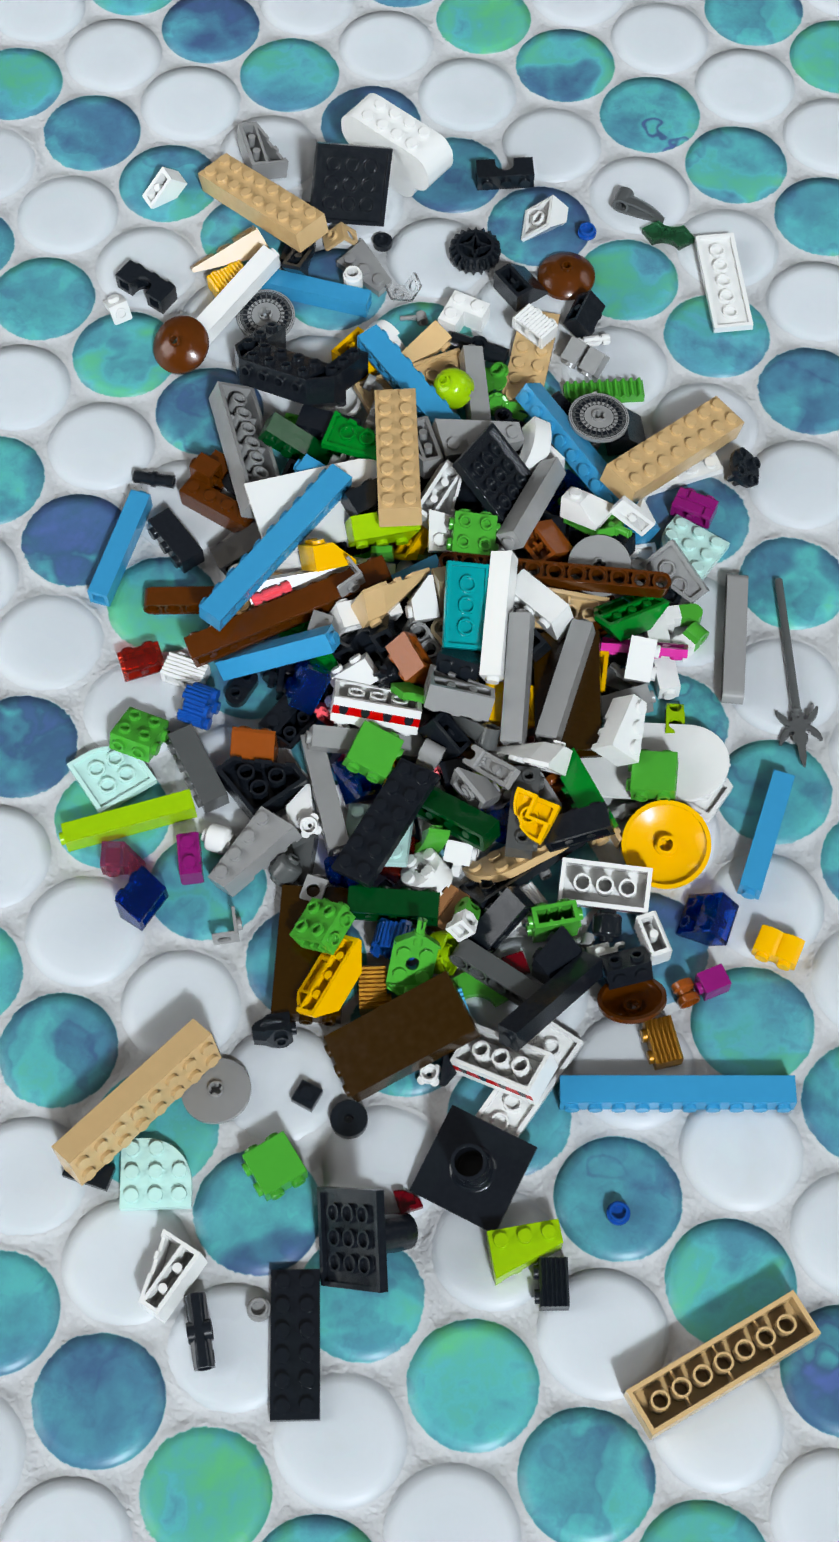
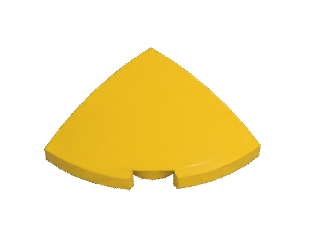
M517 787L515 791L513 808L514 814L518 817L520 823L519 827L528 838L541 845L555 822L561 807L520 787Z

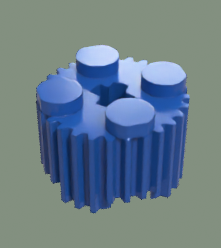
M194 682L192 686L187 684L182 695L184 698L183 709H178L177 719L183 723L192 724V726L209 730L213 714L217 715L221 708V702H218L221 691L199 682Z
M380 918L376 925L370 948L373 957L379 958L380 955L390 960L394 937L412 932L415 929L412 928L413 923L404 919L398 923L397 921L393 922L386 918Z

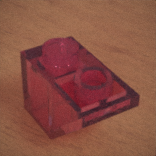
M102 841L100 867L103 875L109 877H117L119 875L140 877L141 875H148L145 861L124 841Z

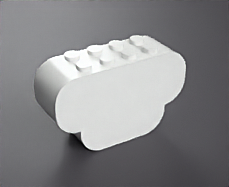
M375 93L368 94L341 119L342 133L349 144L391 147L393 149L388 187L402 196L411 197L418 190H426L453 164L452 149L441 134Z

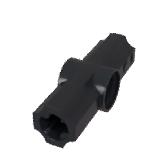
M452 332L449 349L453 350L459 347L462 350L463 345L469 344L483 346L484 360L492 363H506L509 349L489 343L485 337L480 335L470 337Z
M190 1293L185 1296L188 1320L186 1331L188 1343L191 1345L194 1371H207L216 1367L212 1344L214 1334L211 1318L209 1319L206 1293Z

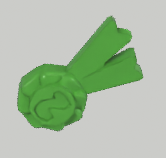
M499 392L489 395L491 416H494L499 408H507L512 412V417L524 422V419L528 417L527 414L519 411L525 410L518 401L509 402L507 396Z

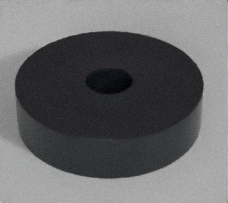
M345 1100L338 1103L330 1115L331 1127L335 1134L341 1138L354 1139L364 1133L368 1125L366 1109L359 1102L353 1100ZM348 1116L353 1118V1121L350 1123L345 1121V1118Z

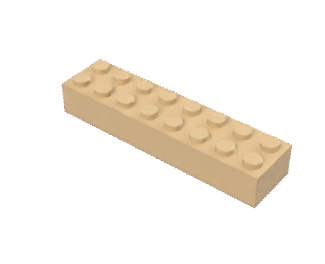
M227 153L220 156L198 173L203 192L300 253L329 232L323 212Z
M416 388L374 390L379 527L422 525Z
M715 396L609 462L603 471L600 481L619 499L625 495L636 503L736 439L745 422Z
M192 1019L51 1147L64 1170L83 1186L87 1181L93 1179L104 1165L109 1164L116 1154L129 1146L140 1132L145 1131L153 1120L162 1115L175 1100L180 1099L190 1086L201 1079L203 1074L216 1066L221 1059V1055L212 1034L195 1019Z
M792 1290L627 1389L623 1396L649 1440H652L815 1341L821 1332L795 1291Z

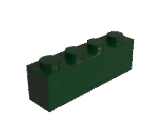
M274 412L266 420L258 437L265 445L277 450L282 456L296 461L298 459L302 460L308 454L327 466L333 454L338 457L341 456L339 452L322 448V441L277 412Z
M434 787L417 814V817L432 825L443 826V830H450L452 836L483 852L500 836V821L486 814L475 806L461 801L458 797L442 791L439 787Z
M356 884L355 886L349 885L347 905L350 907L351 913L356 917L355 920L378 922L380 918H386L399 923L400 920L404 919L417 925V919L421 917L428 920L427 926H438L440 892L431 889L414 891L407 887L400 889H391L388 886L368 888L362 884Z

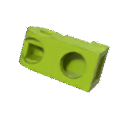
M666 703L665 733H675L669 724H685L684 704Z

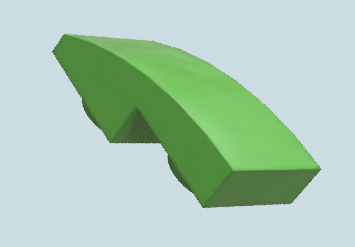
M431 825L430 828L422 831V840L415 844L414 853L425 851L427 848H433L437 853L441 852L449 839L450 830H443V826Z

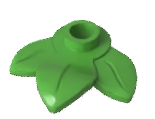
M496 362L490 368H485L488 394L492 393L494 389L501 391L507 384L506 376L509 373V369L502 362Z

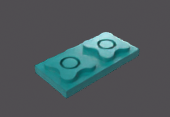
M446 561L442 648L471 651L482 650L490 564Z

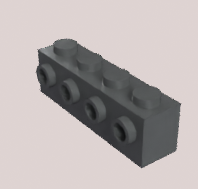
M192 724L169 733L168 750L171 755H176L178 760L175 762L180 773L185 772L187 776L184 778L188 789L194 790L196 795L193 798L198 808L202 807L206 814L228 804V793Z
M514 765L521 773L513 783L511 790L505 856L532 859V852H537L538 844L528 838L519 827L520 823L518 817L514 814L513 808L514 795L517 787L538 795L539 790H543L544 777L540 776L541 768Z

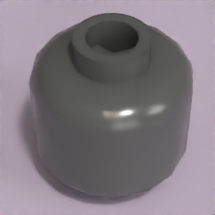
M292 853L289 855L280 854L269 868L270 879L280 887L282 885H293L303 871L300 859Z

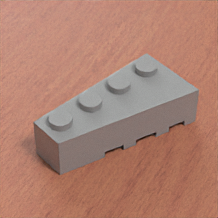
M435 418L432 429L440 447L443 462L448 459L454 463L491 423L495 424L515 451H520L525 441L520 423Z
M261 806L208 875V878L217 888L234 897L255 879L254 876L262 869H267L271 865L270 862L279 854H284L288 850L287 847L294 841L298 842L302 836L295 826Z

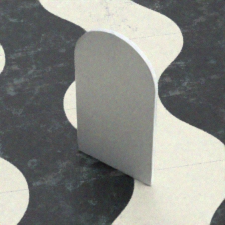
M355 459L334 464L352 477L351 487L356 488L369 478H372V480L377 478L376 460ZM330 465L244 483L261 538L266 535L268 528L272 524L275 525L279 521L281 514L285 510L289 511L298 496L302 497L311 482L315 483L324 468L328 469ZM342 499L304 540L311 538L325 539V542H333L334 544L348 541L345 522L350 516L341 504ZM298 547L292 553L299 552Z
M644 723L641 749L678 752L676 801L693 802L704 799L715 793L723 785L731 764L724 742L715 733L701 726L687 724H669L675 733H665V723ZM604 757L580 758L603 798L631 799L630 791H626L627 778H631V772H628V765L617 767Z

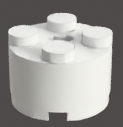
M427 848L425 851L417 852L414 855L409 854L407 867H403L401 870V880L407 888H411L414 891L431 889L440 892L441 896L444 894L442 890L446 886L449 888L451 885L453 872L433 848Z

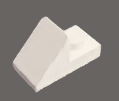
M624 495L610 509L612 515L640 536H644L656 524L644 499L635 504Z

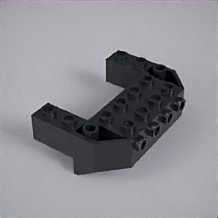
M267 322L264 326L234 345L236 373L240 384L306 406L325 408L326 406L344 407L346 405V390L368 375V352L351 347L330 363L304 356L302 353L291 352L286 349V327L276 322Z

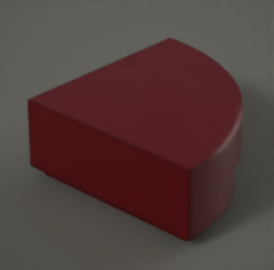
M523 951L501 958L502 961L524 975L530 974V968Z
M404 1190L393 1191L400 1213H410L423 1209V1204L417 1196Z

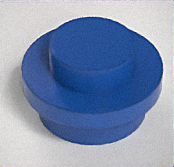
M584 222L579 226L577 235L580 239L589 241L595 238L597 231L592 223Z
M621 1201L612 1202L606 1211L607 1219L613 1225H624L630 1218L628 1205Z

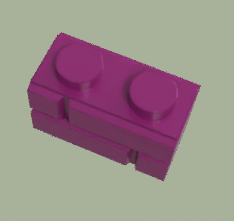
M680 487L672 503L670 515L676 516L678 514L698 526L709 529L717 512L719 501L711 495H701L692 488Z
M199 832L177 834L179 875L182 885L203 883L204 874Z

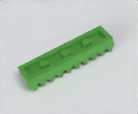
M640 377L636 380L629 378L628 381L624 378L617 381L615 378L612 382L609 379H606L604 382L598 379L596 383L593 380H590L588 383L582 380L581 383L574 381L570 384L569 381H566L563 384V396L571 404L580 396L593 393L594 391L610 395L621 403L644 402L645 398L643 380Z

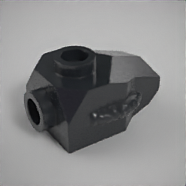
M290 1013L268 1014L263 1019L255 1022L252 1025L254 1045H263L271 1048H285L293 1042V1035H297L296 1022L291 1021Z

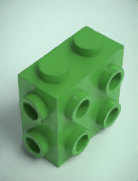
M469 509L455 511L453 517H449L448 530H451V538H447L446 550L491 556V551L499 550V544L496 543V534L501 528V524L497 523L498 516L486 511L472 513Z
M129 707L110 732L109 748L149 763L153 756L158 755L163 742L166 743L169 739V721Z
M365 720L359 728L342 764L350 772L360 773L366 776L368 781L382 784L392 773L394 761L400 760L404 749L401 748L404 740L400 739L399 735L394 732H387L381 729L377 723Z
M641 749L639 763L628 765V772H631V778H627L626 791H630L631 800L639 802L647 800L676 801L678 752Z
M312 898L289 935L302 948L333 955L356 917L351 913L350 907L341 901L336 903L326 898Z
M564 898L552 904H547L546 902L537 903L534 907H531L530 915L527 916V923H525L527 936H531L533 943L546 941L553 930L557 931L561 925L571 936H577L578 929L581 927V920H583V911L581 906L577 907L576 899L569 900Z
M284 1131L279 1134L277 1132L270 1134L266 1137L265 1142L258 1146L254 1144L248 1147L242 1155L244 1163L241 1166L247 1177L252 1175L256 1182L253 1184L259 1197L264 1196L266 1201L281 1198L287 1189L292 1186L293 1188L301 1186L306 1182V1178H308L305 1166Z

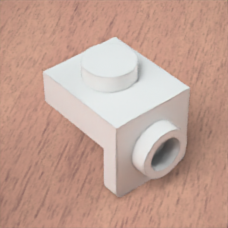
M121 294L111 295L107 300L103 301L104 307L111 314L115 325L133 318L127 300Z

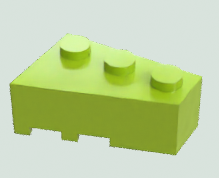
M377 512L350 516L345 522L349 547L356 546L357 549L367 548L369 545L375 544L376 546H386L389 543L404 545L421 530L420 525L379 527V515Z
M559 1219L487 1231L486 1240L495 1286L508 1277L518 1274L528 1266L538 1263L539 1257H549L562 1249L563 1238Z

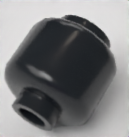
M598 910V913L593 915L592 934L600 937V942H613V938H618L622 934L621 915L617 914V910Z

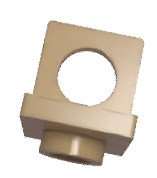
M342 222L335 225L328 233L322 236L326 251L331 250L344 240L354 246L358 243L356 230ZM348 232L351 233L353 239L349 237Z

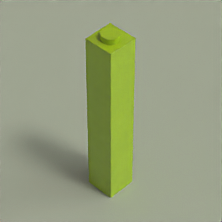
M187 789L61 823L62 832H59L61 844L66 845L68 851L71 852L196 818L197 814L191 791Z

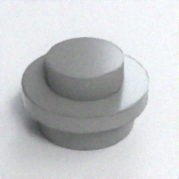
M255 1297L247 1305V1314L255 1322L265 1321L271 1314V1305L266 1298Z

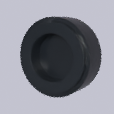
M384 232L376 234L373 238L374 248L379 252L390 250L392 247V237Z

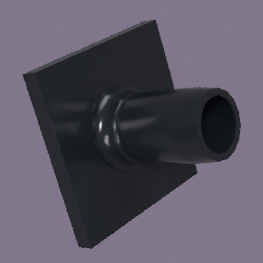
M316 142L310 205L325 214L327 223L338 224L342 222L351 225L384 227L393 149L391 147Z
M494 423L489 424L452 465L462 478L454 509L455 511L469 509L472 512L483 505L487 512L498 516L497 523L502 525L532 475L531 471Z
M452 1105L409 1191L486 1231L496 1230L499 1228L538 1148Z
M332 1186L317 1187L321 1286L377 1293L388 1292L387 1254L412 1249L416 1245L418 1228L415 1219L408 1213L385 1214L384 1190Z

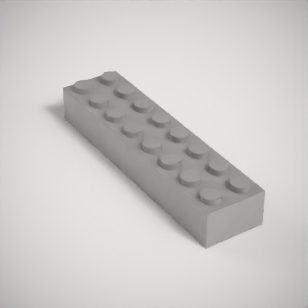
M217 381L209 396L210 406L241 517L255 519L244 483L280 476L272 447L265 445L264 442L258 439L265 423L255 389L249 386Z

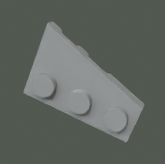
M363 239L336 261L337 267L343 271L348 266H357L362 271L363 286L371 290L378 297L392 286L391 278Z
M673 539L639 564L648 571L667 573L671 578V589L690 603H694L710 591Z

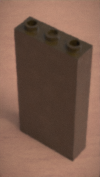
M595 630L594 640L561 742L566 743L567 748H574L580 758L602 757L591 749L592 745L597 743L599 739L598 731L602 728L601 638L599 630ZM542 631L540 634L552 649L540 660L534 661L535 731L566 639L565 636L558 643L546 631Z
M282 885L271 1014L289 1012L291 1021L299 1022L303 1025H311L313 1022L322 1023L325 1026L341 1024L342 1007L337 1012L317 1018L299 1014L296 1011L297 991L322 952L302 948L289 935L309 901L299 897L303 886ZM309 886L307 889V894L310 897H315L320 892L318 886ZM327 887L323 898L331 902L338 903L341 901L347 904L349 888Z
M444 971L324 1036L327 1043L324 1045L328 1056L334 1058L336 1064L333 1065L337 1076L339 1078L342 1077L345 1082L342 1086L348 1098L352 1097L355 1101L360 1102L477 1039L481 1035L452 977L447 971Z

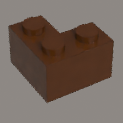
M215 449L211 455L201 452L197 458L192 459L189 466L191 476L221 492L224 488L222 479L229 473L224 454Z

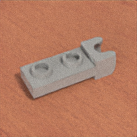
M473 744L471 749L475 751L474 758H463L462 763L472 771L487 777L509 791L521 771Z

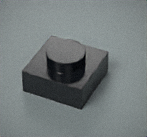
M302 1079L291 1098V1102L312 1113L323 1094V1090Z

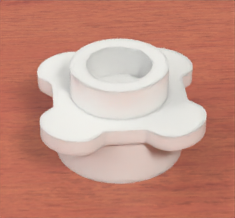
M312 813L309 817H300L298 819V825H300L303 838H309L312 834H321L322 827L319 826V816Z
M430 1063L419 1069L420 1075L417 1077L419 1085L431 1084L433 1087L439 1085L440 1065Z

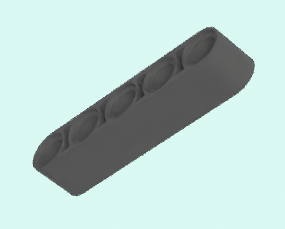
M469 939L459 942L449 956L450 961L455 966L506 997L517 1006H520L542 987V985Z

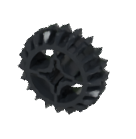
M468 227L467 231L461 230L460 234H455L454 239L450 242L449 253L454 267H458L459 272L465 270L466 274L472 272L475 275L476 272H479L482 275L483 271L489 273L490 268H495L496 263L500 260L501 249L496 235H492L491 231L485 232L484 228L478 230L477 227L471 230Z

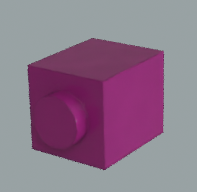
M721 963L697 973L694 989L706 1001L728 992L732 983Z

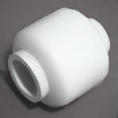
M213 823L203 830L201 840L204 841L206 850L223 855L236 840V835L233 834V830L230 827Z

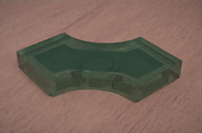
M656 221L642 228V234L651 245L664 243L681 250L695 243V237L684 225L670 227L660 221Z

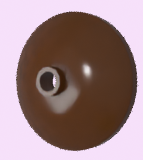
M560 252L547 257L540 264L537 280L548 291L547 295L565 301L575 300L578 294L592 289L595 282V270L592 264L583 256L571 252Z
M176 316L166 321L157 331L153 343V352L157 363L167 372L179 375L189 373L199 367L209 349L207 330L201 322L190 316Z
M655 979L609 990L607 984H605L598 993L597 1003L601 1013L608 1019L622 1024H639L653 1019L663 1011L667 1003V995L663 985Z

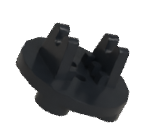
M744 447L734 450L730 456L732 475L728 477V482L733 481V486L741 485L745 488L758 485L759 468L761 466L759 459L753 457Z

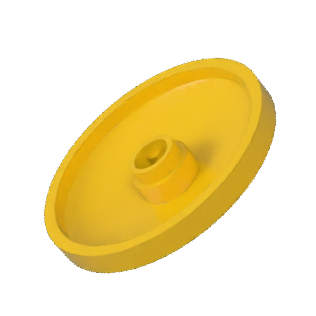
M674 800L654 801L638 809L625 825L621 841L622 855L626 865L653 868L651 887L664 890L680 888L695 880L705 869L711 853L710 832L703 818L690 806Z

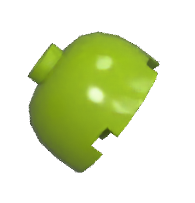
M459 368L442 370L436 376L433 383L436 393L440 398L445 399L449 407L455 410L468 403L471 390L474 391L473 379Z
M446 930L436 931L429 935L441 945V950L438 949L433 974L439 975L447 971L452 976L456 972L457 966L450 961L449 956L459 942Z

